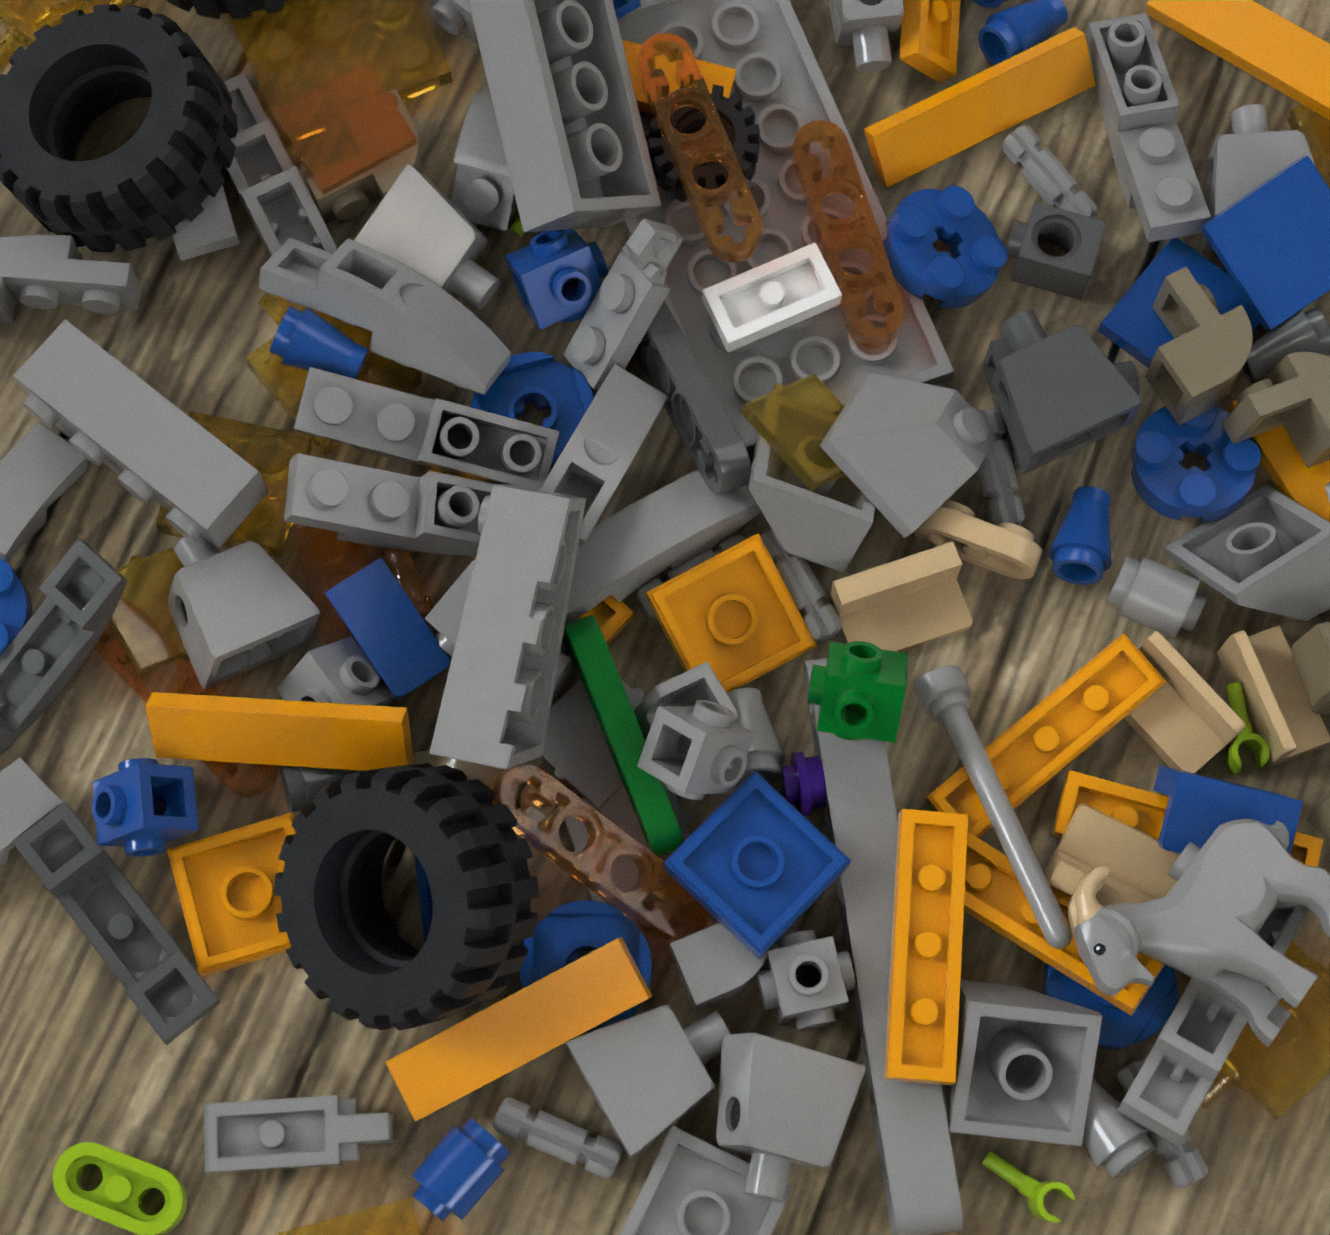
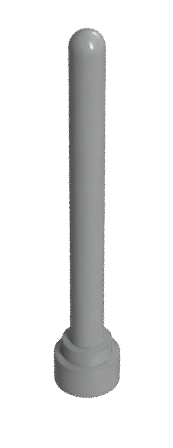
M947 665L936 668L923 675L915 683L914 691L926 714L933 715L937 722L944 723L1047 943L1056 949L1065 948L1072 940V931L967 713V710L970 708L968 698L971 695V689L960 667Z

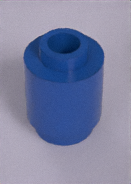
M470 1117L460 1130L453 1126L411 1175L421 1184L413 1196L441 1221H444L451 1212L463 1220L505 1171L500 1165L511 1152Z

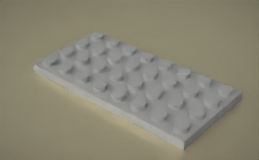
M640 0V7L619 18L617 21L622 40L737 69L732 93L734 91L742 97L743 109L750 105L755 113L754 124H759L760 147L755 174L751 182L747 179L745 180L744 190L740 194L735 196L730 191L727 193V202L716 205L715 197L706 198V206H695V197L687 196L685 203L675 199V190L672 187L666 192L659 185V175L657 174L655 175V180L662 206L622 221L628 239L643 218L649 219V221L668 224L683 238L666 269L667 274L664 282L670 287V291L664 301L743 440L748 454L755 452L762 408L767 396L836 420L862 378L869 373L931 385H939L952 380L954 369L923 299L908 293L894 278L885 262L882 242L888 236V225L885 226L887 218L790 0ZM639 111L649 151V127L652 118L657 119V115ZM697 126L684 134L680 142V148L689 161L698 165H710L724 157L728 150V142L722 132ZM816 242L842 293L841 304L727 352L703 304L702 290Z

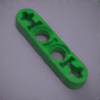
M593 614L565 624L564 635L647 846L654 859L675 852L684 843V838L662 781L637 767L646 741L600 626Z

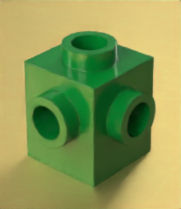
M830 641L826 666L813 664L807 704L819 705L817 731L833 733L841 739L850 741L865 738L896 743L906 691L908 653L882 650L874 644L863 641H853L847 644Z

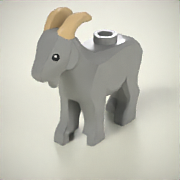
M1240 819L1219 825L1202 848L1189 842L1167 874L1175 879L1177 883L1165 897L1143 903L1100 905L1096 899V894L1103 887L1102 882L1110 873V868L1102 865L1092 868L1080 879L1076 892L1072 895L1069 902L1068 916L1078 953L1089 970L1097 988L1104 995L1116 996L1130 983H1139L1151 986L1154 983L1155 979L1152 974L1137 959V954L1140 953L1183 972L1223 995L1245 1013L1252 1032L1266 1047H1269L1291 1015V1012L1279 1005L1278 1001L1282 997L1296 1009L1318 975L1271 948L1257 933L1270 916L1272 910L1302 905L1318 916L1324 933L1330 937V874L1325 868L1306 865L1289 854L1287 851L1289 832L1283 823L1276 820L1274 825H1267L1257 820ZM1262 983H1265L1270 988V990H1268Z

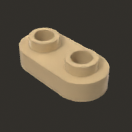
M946 500L914 532L915 536L922 543L931 548L954 541L960 559L1017 579L1032 578L1042 555V549L1033 541V533L1026 528L1006 522L999 523L996 526L975 518V513L965 505Z

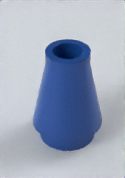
M1032 0L991 14L986 19L985 26L978 33V41L982 53L994 66L1046 41L1057 28L1067 22L1068 13L1066 6L1062 0Z
M290 306L278 327L269 352L283 358L281 365L308 371L312 367L356 379L369 349L354 342L308 307L302 312Z
M1091 486L1079 487L1074 490L1072 503L1049 550V558L1053 562L1052 571L1064 581L1081 585L1094 584L1099 582L1103 577V572L1111 567L1109 521L1111 496L1106 491Z

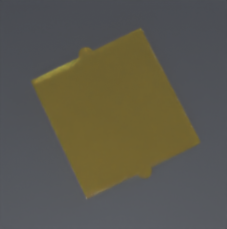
M815 374L787 386L775 384L770 393L743 405L740 413L811 491L841 477L850 480L820 447L821 442L841 413L844 405Z
M174 547L143 559L136 555L132 556L129 564L116 568L128 582L109 623L139 675L181 658L186 662L190 661L168 609L167 602L175 573L184 567L175 554Z

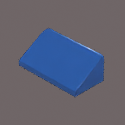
M382 557L325 592L397 700L402 699L450 667L451 659L439 646L436 637Z

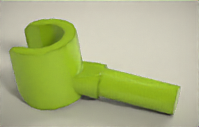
M1242 682L1225 684L1230 708L1246 725L1234 738V742L1226 749L1224 755L1225 765L1232 774L1238 775L1242 770L1238 748L1246 747L1253 751L1256 757L1257 769L1260 770L1270 756L1269 745L1263 737L1253 733L1252 724L1249 722Z
M991 1150L982 1162L983 1166L1018 1189V1192L1027 1197V1206L1030 1213L1039 1220L1052 1223L1061 1222L1060 1219L1049 1214L1044 1208L1043 1199L1049 1190L1053 1189L1057 1195L1067 1201H1075L1074 1193L1067 1185L1056 1181L1039 1182L1029 1174H1024Z

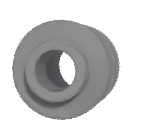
M1126 556L1106 602L1120 608L1118 615L1175 638L1180 628L1192 632L1207 597L1196 593L1200 580L1144 556L1141 562Z

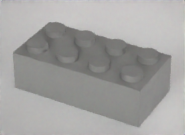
M468 0L523 232L608 227L662 206L613 1Z

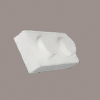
M816 242L702 290L703 304L727 352L841 304L842 293Z

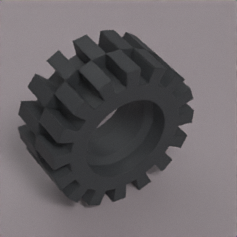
M702 84L691 85V95L685 96L682 89H679L672 93V103L670 105L664 100L657 108V119L652 118L649 127V155L654 176L659 175V185L666 192L672 187L675 190V199L685 203L687 196L695 197V206H706V198L715 197L716 205L727 202V193L732 191L735 196L740 194L744 190L745 180L747 179L751 182L755 174L760 147L759 124H754L755 113L750 105L745 109L742 108V97L733 91L729 99L723 96V86L713 84L711 94L703 93ZM702 125L718 129L728 142L726 154L718 162L710 165H698L689 161L680 148L681 139L687 131Z

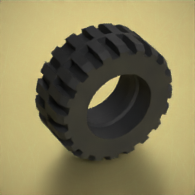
M117 4L94 6L93 13L85 14L83 10H75L62 15L64 22L53 28L46 24L33 33L37 39L26 49L19 46L9 58V63L12 67L7 75L0 73V180L49 232H54L56 235H71L77 247L86 245L91 251L109 253L115 251L116 244H119L124 251L146 247V239L154 236L159 241H162L177 233L175 226L184 219L188 218L192 222L204 211L200 204L208 195L215 197L225 180L220 172L223 167L230 168L236 146L230 139L235 138L238 131L237 115L231 108L233 99L230 92L188 33L183 32L175 21L164 14H153L149 8L136 5H125L122 12ZM151 97L150 107L143 123L125 144L100 158L88 161H75L79 141L85 130L97 116L119 102L132 98Z
M430 763L408 764L360 771L346 775L342 781L330 782L320 789L313 799L314 803L305 804L294 819L292 827L297 833L285 837L278 858L285 861L283 872L277 873L275 876L274 895L281 896L282 912L276 914L279 933L287 932L291 948L287 949L286 952L295 969L303 968L308 975L304 983L320 1000L330 997L332 1000L329 1007L345 1019L351 1021L359 1018V1022L362 1025L377 1030H386L393 1027L398 1030L419 1027L481 1007L483 1001L495 998L508 986L510 979L508 974L520 970L528 955V948L522 944L523 939L534 937L538 913L531 912V899L539 897L537 876L530 877L527 859L533 858L527 838L518 839L513 829L518 824L517 819L506 804L494 805L492 803L496 796L495 793L479 779L467 780V776L462 770L447 765L433 767ZM396 838L403 842L418 858L430 884L433 903L432 921L429 934L420 952L405 942L395 930L383 902L381 889L382 868L387 852Z

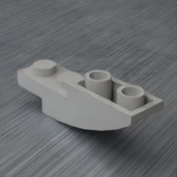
M1147 13L1088 23L1087 33L1099 102L1115 167L1128 209H1137L1148 243L1202 233L1199 227L1209 221L1211 215L1177 123L1180 104Z
M71 235L0 237V322L13 323L16 301H20L28 307L41 310L55 309L58 304L80 305L87 311L105 315L115 314L119 309L138 310L141 286L130 263L84 260Z
M288 238L260 268L259 289L282 297L290 303L303 305L338 318L346 324L372 331L370 352L394 360L402 366L415 368L452 382L460 388L470 389L485 395L510 362L511 351L489 327L462 303L410 267L349 238L333 254Z
M616 364L611 368L540 490L586 498L577 553L587 540L668 398L666 394Z
M312 367L308 371L293 429L296 432L353 446L356 450L495 484L516 485L540 490L549 475L560 432L436 398L431 400Z
M297 453L290 459L284 522L338 532L337 540L408 551L476 557L481 534L478 532L479 510L484 497L491 495L493 484L428 471L422 477H415Z

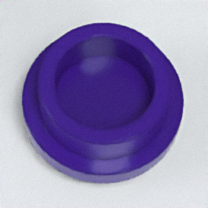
M802 751L792 752L791 766L781 767L782 796L791 805L796 804V809L803 816H810L811 809L826 807V784L822 762L819 756L805 757Z

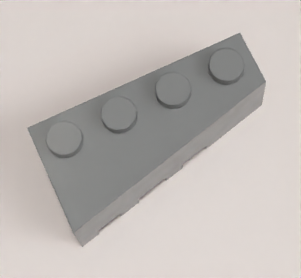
M66 319L13 375L27 394V397L21 403L34 417L47 427L52 428L54 426L70 438L69 442L93 464L99 466L103 462L119 474L117 477L118 482L138 500L147 504L152 499L166 509L169 513L165 516V519L194 543L202 536L219 549L269 492L256 468Z
M493 484L491 495L484 497L478 515V532L481 534L475 562L472 564L468 576L467 596L429 754L502 769H510L543 755L586 498L508 484Z

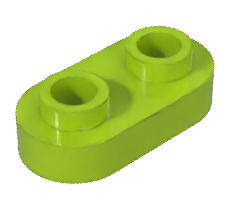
M82 1142L71 1146L62 1153L53 1170L52 1180L55 1193L66 1206L139 1235H164L181 1222L186 1212L187 1193L183 1183L175 1174L98 1143ZM97 1165L103 1174L102 1182L95 1190L87 1191L82 1186L81 1176L86 1168ZM159 1189L165 1198L164 1207L159 1213L148 1215L143 1209L144 1196L151 1190Z

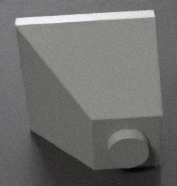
M869 373L862 378L821 442L820 447L905 538L919 528L979 469L997 435L989 427L982 413L976 408L971 407L956 389Z
M767 396L762 408L748 489L785 552L844 573L873 524L875 506L820 447L821 442L835 420Z
M1267 484L1250 493L1241 506L1230 515L1217 521L1204 522L1164 547L1167 557L1237 605L1303 621H1308L1330 609V522Z
M960 980L956 1083L946 1085L949 1132L1082 1146L1102 1015L1097 1011L1021 986Z

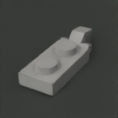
M643 218L621 249L622 251L617 256L563 354L595 390L600 389L614 364L625 370L670 291V287L664 282L667 274L666 269L683 238L668 224L649 221V219Z
M338 1095L204 1104L205 1173L208 1174L341 1166L343 1162L359 1161V1145L394 1143L393 1115H390L389 1112L358 1114L357 1099H341Z

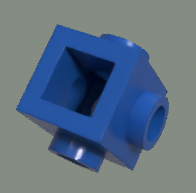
M574 229L543 231L531 239L530 245L504 256L523 308L540 330L559 321L573 322L583 318L602 285L601 278L606 277L609 273L598 245L594 241L587 244Z
M151 758L130 759L118 764L119 771L93 781L92 815L96 821L98 846L125 847V855L130 857L153 856L165 852V843L199 831L193 767L158 764L156 759Z

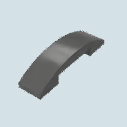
M77 539L39 587L47 598L0 656V754L36 721L78 671L106 629L125 590L128 580L85 540Z
M66 802L12 842L49 892L62 904L124 986L127 995L166 1045L221 1003L155 913L102 846H98L97 839Z

